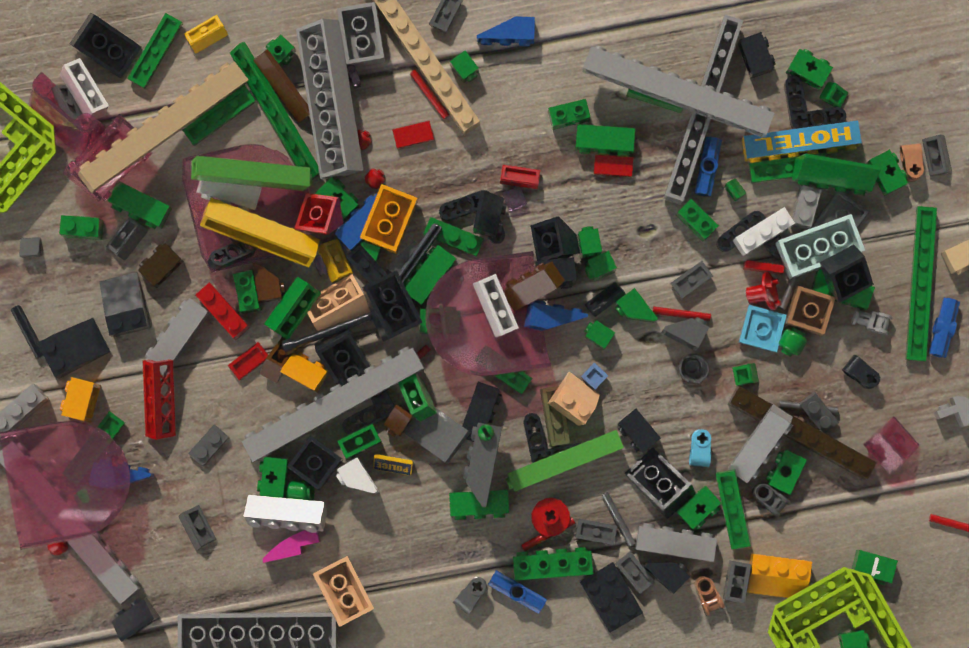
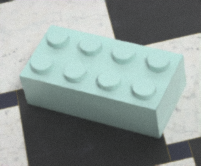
M852 214L778 240L775 243L789 279L820 269L821 261L853 244L861 252L865 251Z

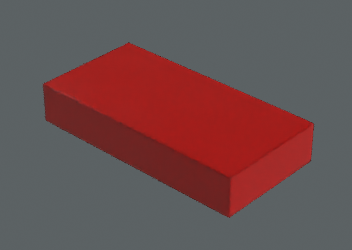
M430 121L392 129L397 149L434 140Z
M595 154V175L632 177L633 157Z
M502 165L500 184L538 189L541 170Z
M746 260L743 270L782 275L785 266Z
M257 342L228 364V367L238 380L241 381L265 362L268 353Z

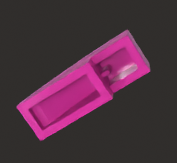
M303 530L290 536L275 546L262 559L263 563L303 554L302 546L320 542L319 532L311 533Z

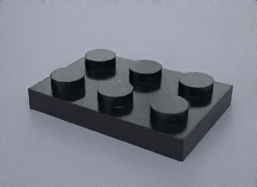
M614 562L580 581L609 633L643 613Z

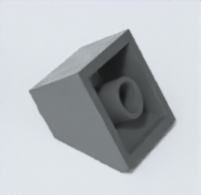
M696 317V319L691 318L665 326L661 333L696 351L709 327L706 326V321Z

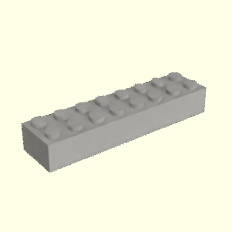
M320 19L297 28L296 33L320 179H330L331 177L338 179L363 171V164L339 20Z
M332 612L178 614V648H338L337 622Z

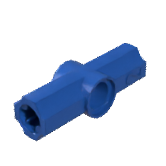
M705 137L694 194L711 197L715 174L718 168L722 144L721 139ZM711 163L713 170L706 171L703 164Z
M943 298L939 316L934 322L932 331L934 335L929 354L932 356L946 358L950 341L956 331L957 322L955 321L960 301Z
M497 570L488 583L492 588L538 614L547 601L543 596ZM519 586L523 589L521 597L516 598L512 595L514 587Z

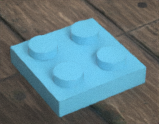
M748 305L739 343L776 353L787 315Z

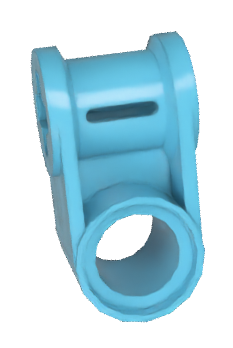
M699 429L692 434L689 465L710 467L711 435L707 430ZM701 433L706 437L702 444H700V440H697V436H700Z

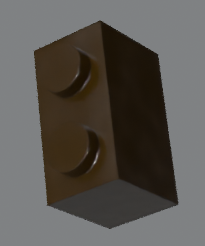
M166 243L158 245L153 250L154 254L149 259L145 258L139 264L140 268L138 271L155 288H158L184 262Z

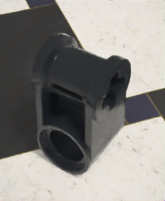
M853 355L842 369L848 377L866 389H872L880 382L879 373L857 355ZM873 376V382L869 384L867 377Z

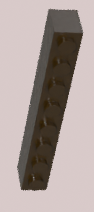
M740 386L736 388L728 402V405L758 422L763 419L773 405ZM791 415L793 418L790 424L793 426L787 435L783 433L785 437L857 477L868 480L877 462Z

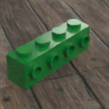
M587 547L575 548V552H567V549H555L556 553L548 554V550L536 551V555H528V552H516L517 556H513L514 579L527 580L592 575V553L587 551Z

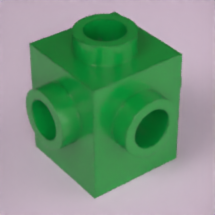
M281 34L276 40L272 39L266 45V50L270 51L280 67L288 65L293 59L292 55L296 52L295 47Z

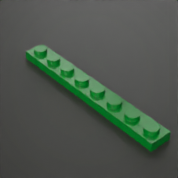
M245 42L239 43L230 52L231 57L248 78L247 84L295 165L309 167L313 180L319 175L318 164L270 83L253 61L255 58Z
M916 207L905 360L925 362L927 357L937 208Z

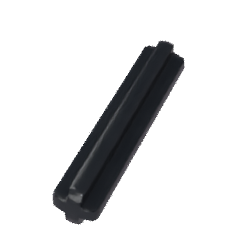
M20 305L13 307L11 312L36 358L43 357L44 355L37 344L40 341Z

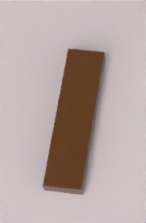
M267 49L253 61L299 123L310 115L308 104L270 51Z

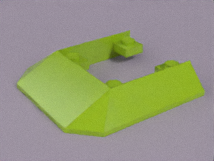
M0 82V107L13 117L1 133L15 144L0 162V213H6L55 156L56 141L54 126Z
M846 567L840 568L776 604L767 631L776 648H821L811 630L845 611L854 628L871 620L886 648H912L872 576Z

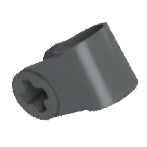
M757 484L752 490L753 497L778 518L786 504H790L786 497L776 492L767 484ZM761 487H764L767 491L764 498H760L758 495V490Z
M481 577L473 578L453 603L466 614H469L487 588L486 581ZM480 581L482 583L481 588L483 589L475 591L473 589L475 587L473 582L478 583Z

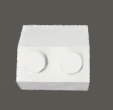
M357 457L337 469L339 474L336 476L341 485L344 486L346 484L347 487L374 494L379 492L360 458Z

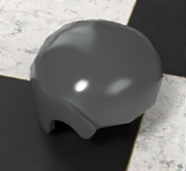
M699 354L684 356L679 365L680 375L690 383H701L708 377L710 371L708 362Z

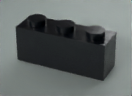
M477 382L462 427L470 432L466 440L474 442L471 440L473 426L477 427L478 423H493L496 414L492 412L495 404L499 405L502 394H499V388Z

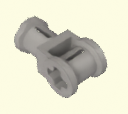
M856 307L851 324L864 325L867 330L888 336L889 332L887 330L893 316L874 311L867 313L860 311V308Z

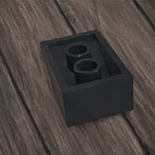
M93 13L88 15L70 42V45L119 78H122L142 48L139 44Z
M397 270L362 287L374 324L383 342L423 323Z
M137 272L99 281L109 336L114 338L151 328Z
M94 318L55 333L37 343L54 377L58 379L111 352Z
M350 328L314 343L317 355L336 385L340 384L342 387L348 383V378L356 374L360 377V369L366 365L367 368L371 366Z
M651 448L625 472V475L667 520L696 494L692 484L654 448Z

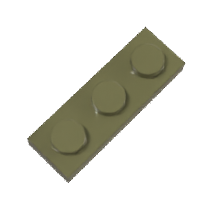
M559 386L540 389L550 447L570 443L566 417L548 404Z

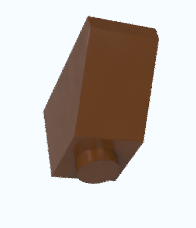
M252 263L258 301L263 303L281 300L283 294L286 293L284 282L281 283L278 277L258 263Z
M281 337L265 359L260 375L275 383L282 377L283 373L280 371L291 356H287L284 351L282 341L286 339Z
M396 404L384 423L387 427L385 431L393 437L396 434L401 436L414 417Z

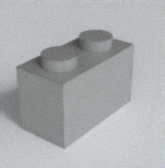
M805 185L801 186L791 217L795 222L794 227L805 230L811 228L822 190Z

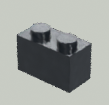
M762 32L739 40L738 46L750 79L773 71L774 65H776L775 59L772 54H769L767 49L769 42L766 36L763 37Z
M637 408L617 423L619 425L617 430L624 438L628 436L632 441L630 445L636 452L644 453L661 439Z

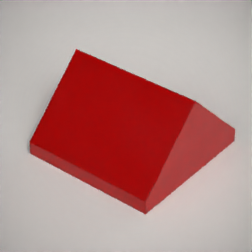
M306 193L294 229L330 234L343 224L340 199L333 196Z

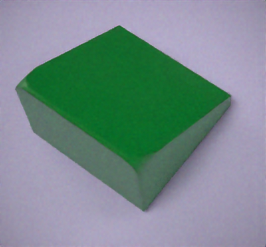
M828 82L819 98L834 107L841 108L849 92L837 83Z
M737 179L727 182L724 186L734 201L746 195V191Z
M363 241L361 243L362 247L378 262L381 253L380 246Z
M755 363L732 367L736 386L759 382Z

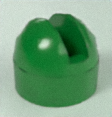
M482 425L478 429V436L483 441H489L494 436V430L490 425ZM483 428H486L490 436L486 438L482 431Z

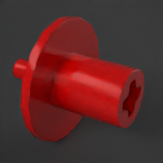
M765 272L762 275V284L746 288V297L749 304L766 301L771 310H776L778 306H781L776 286L780 284L779 279H774L769 272Z
M545 498L534 506L531 513L532 524L542 535L547 537L557 536L568 527L570 512L561 500Z

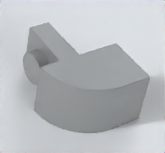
M963 396L949 398L951 406L947 403L938 406L939 410L933 412L936 419L955 414L959 427H965L969 425V398Z

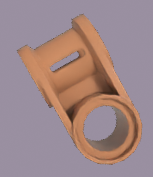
M920 143L900 146V158L903 170L908 176L907 181L909 182L917 181L924 172L923 153ZM912 168L914 171H917L916 175H914V172H910Z
M705 576L697 578L695 589L706 615H710V612L718 608H725L713 581ZM705 580L708 581L709 588L706 591H701L700 583Z

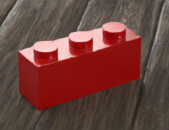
M210 282L195 294L233 339L237 340L250 328Z

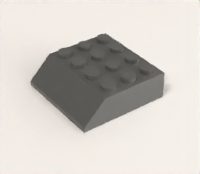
M478 423L477 427L473 426L471 440L474 441L473 447L469 446L467 459L470 460V465L465 466L463 478L466 479L467 485L481 506L486 508L502 427L490 425L494 430V436L489 441H483L478 436V429L482 425L488 424ZM483 428L482 431L486 438H488L490 435L486 428Z

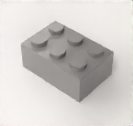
M375 2L337 8L347 68L351 69L385 63Z

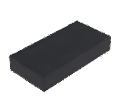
M613 282L585 303V306L596 317L626 295V293L616 282Z

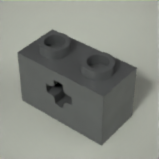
M729 560L723 594L724 600L745 603L751 564Z

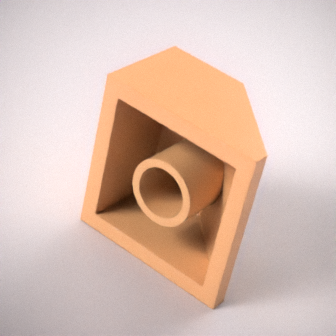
M568 372L548 404L577 426L586 424L596 409L600 394L571 372Z

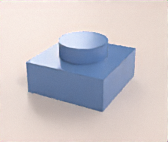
M595 363L581 376L594 390L608 377Z

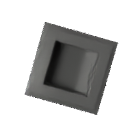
M40 237L21 238L19 256L22 258L41 257Z

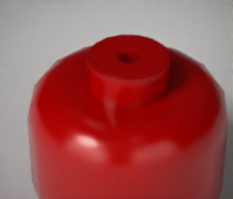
M357 130L360 150H365L372 143L371 134L366 130Z
M371 169L365 175L366 184L372 189L380 188L381 184L385 183L384 172L380 169Z
M58 534L48 540L47 547L51 554L58 556L68 550V542L62 535Z

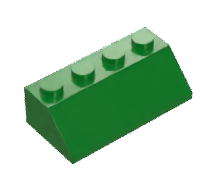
M804 154L795 158L792 181L798 182L800 186L813 184L818 189H828V187L835 188L836 192L846 193L849 190L854 191V195L865 196V193L872 192L881 166Z

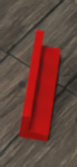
M143 360L145 436L155 440L176 436L173 360ZM167 365V372L162 376L160 374V366ZM165 383L168 386V391L163 396L161 388ZM166 402L168 404V411L164 415L162 413V406ZM167 422L169 424V432L162 433V426Z

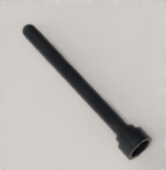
M370 313L361 315L295 341L294 339L283 340L284 351L287 356L291 355L298 347L370 321L372 315Z

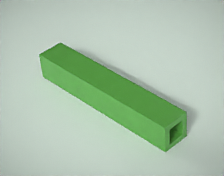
M196 156L192 160L191 180L304 191L312 184V174H310L309 167Z
M614 430L507 473L508 478H505L509 489L513 488L515 492L620 450L624 446L617 430Z

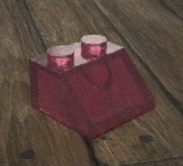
M894 416L863 444L889 474L904 464L920 446Z

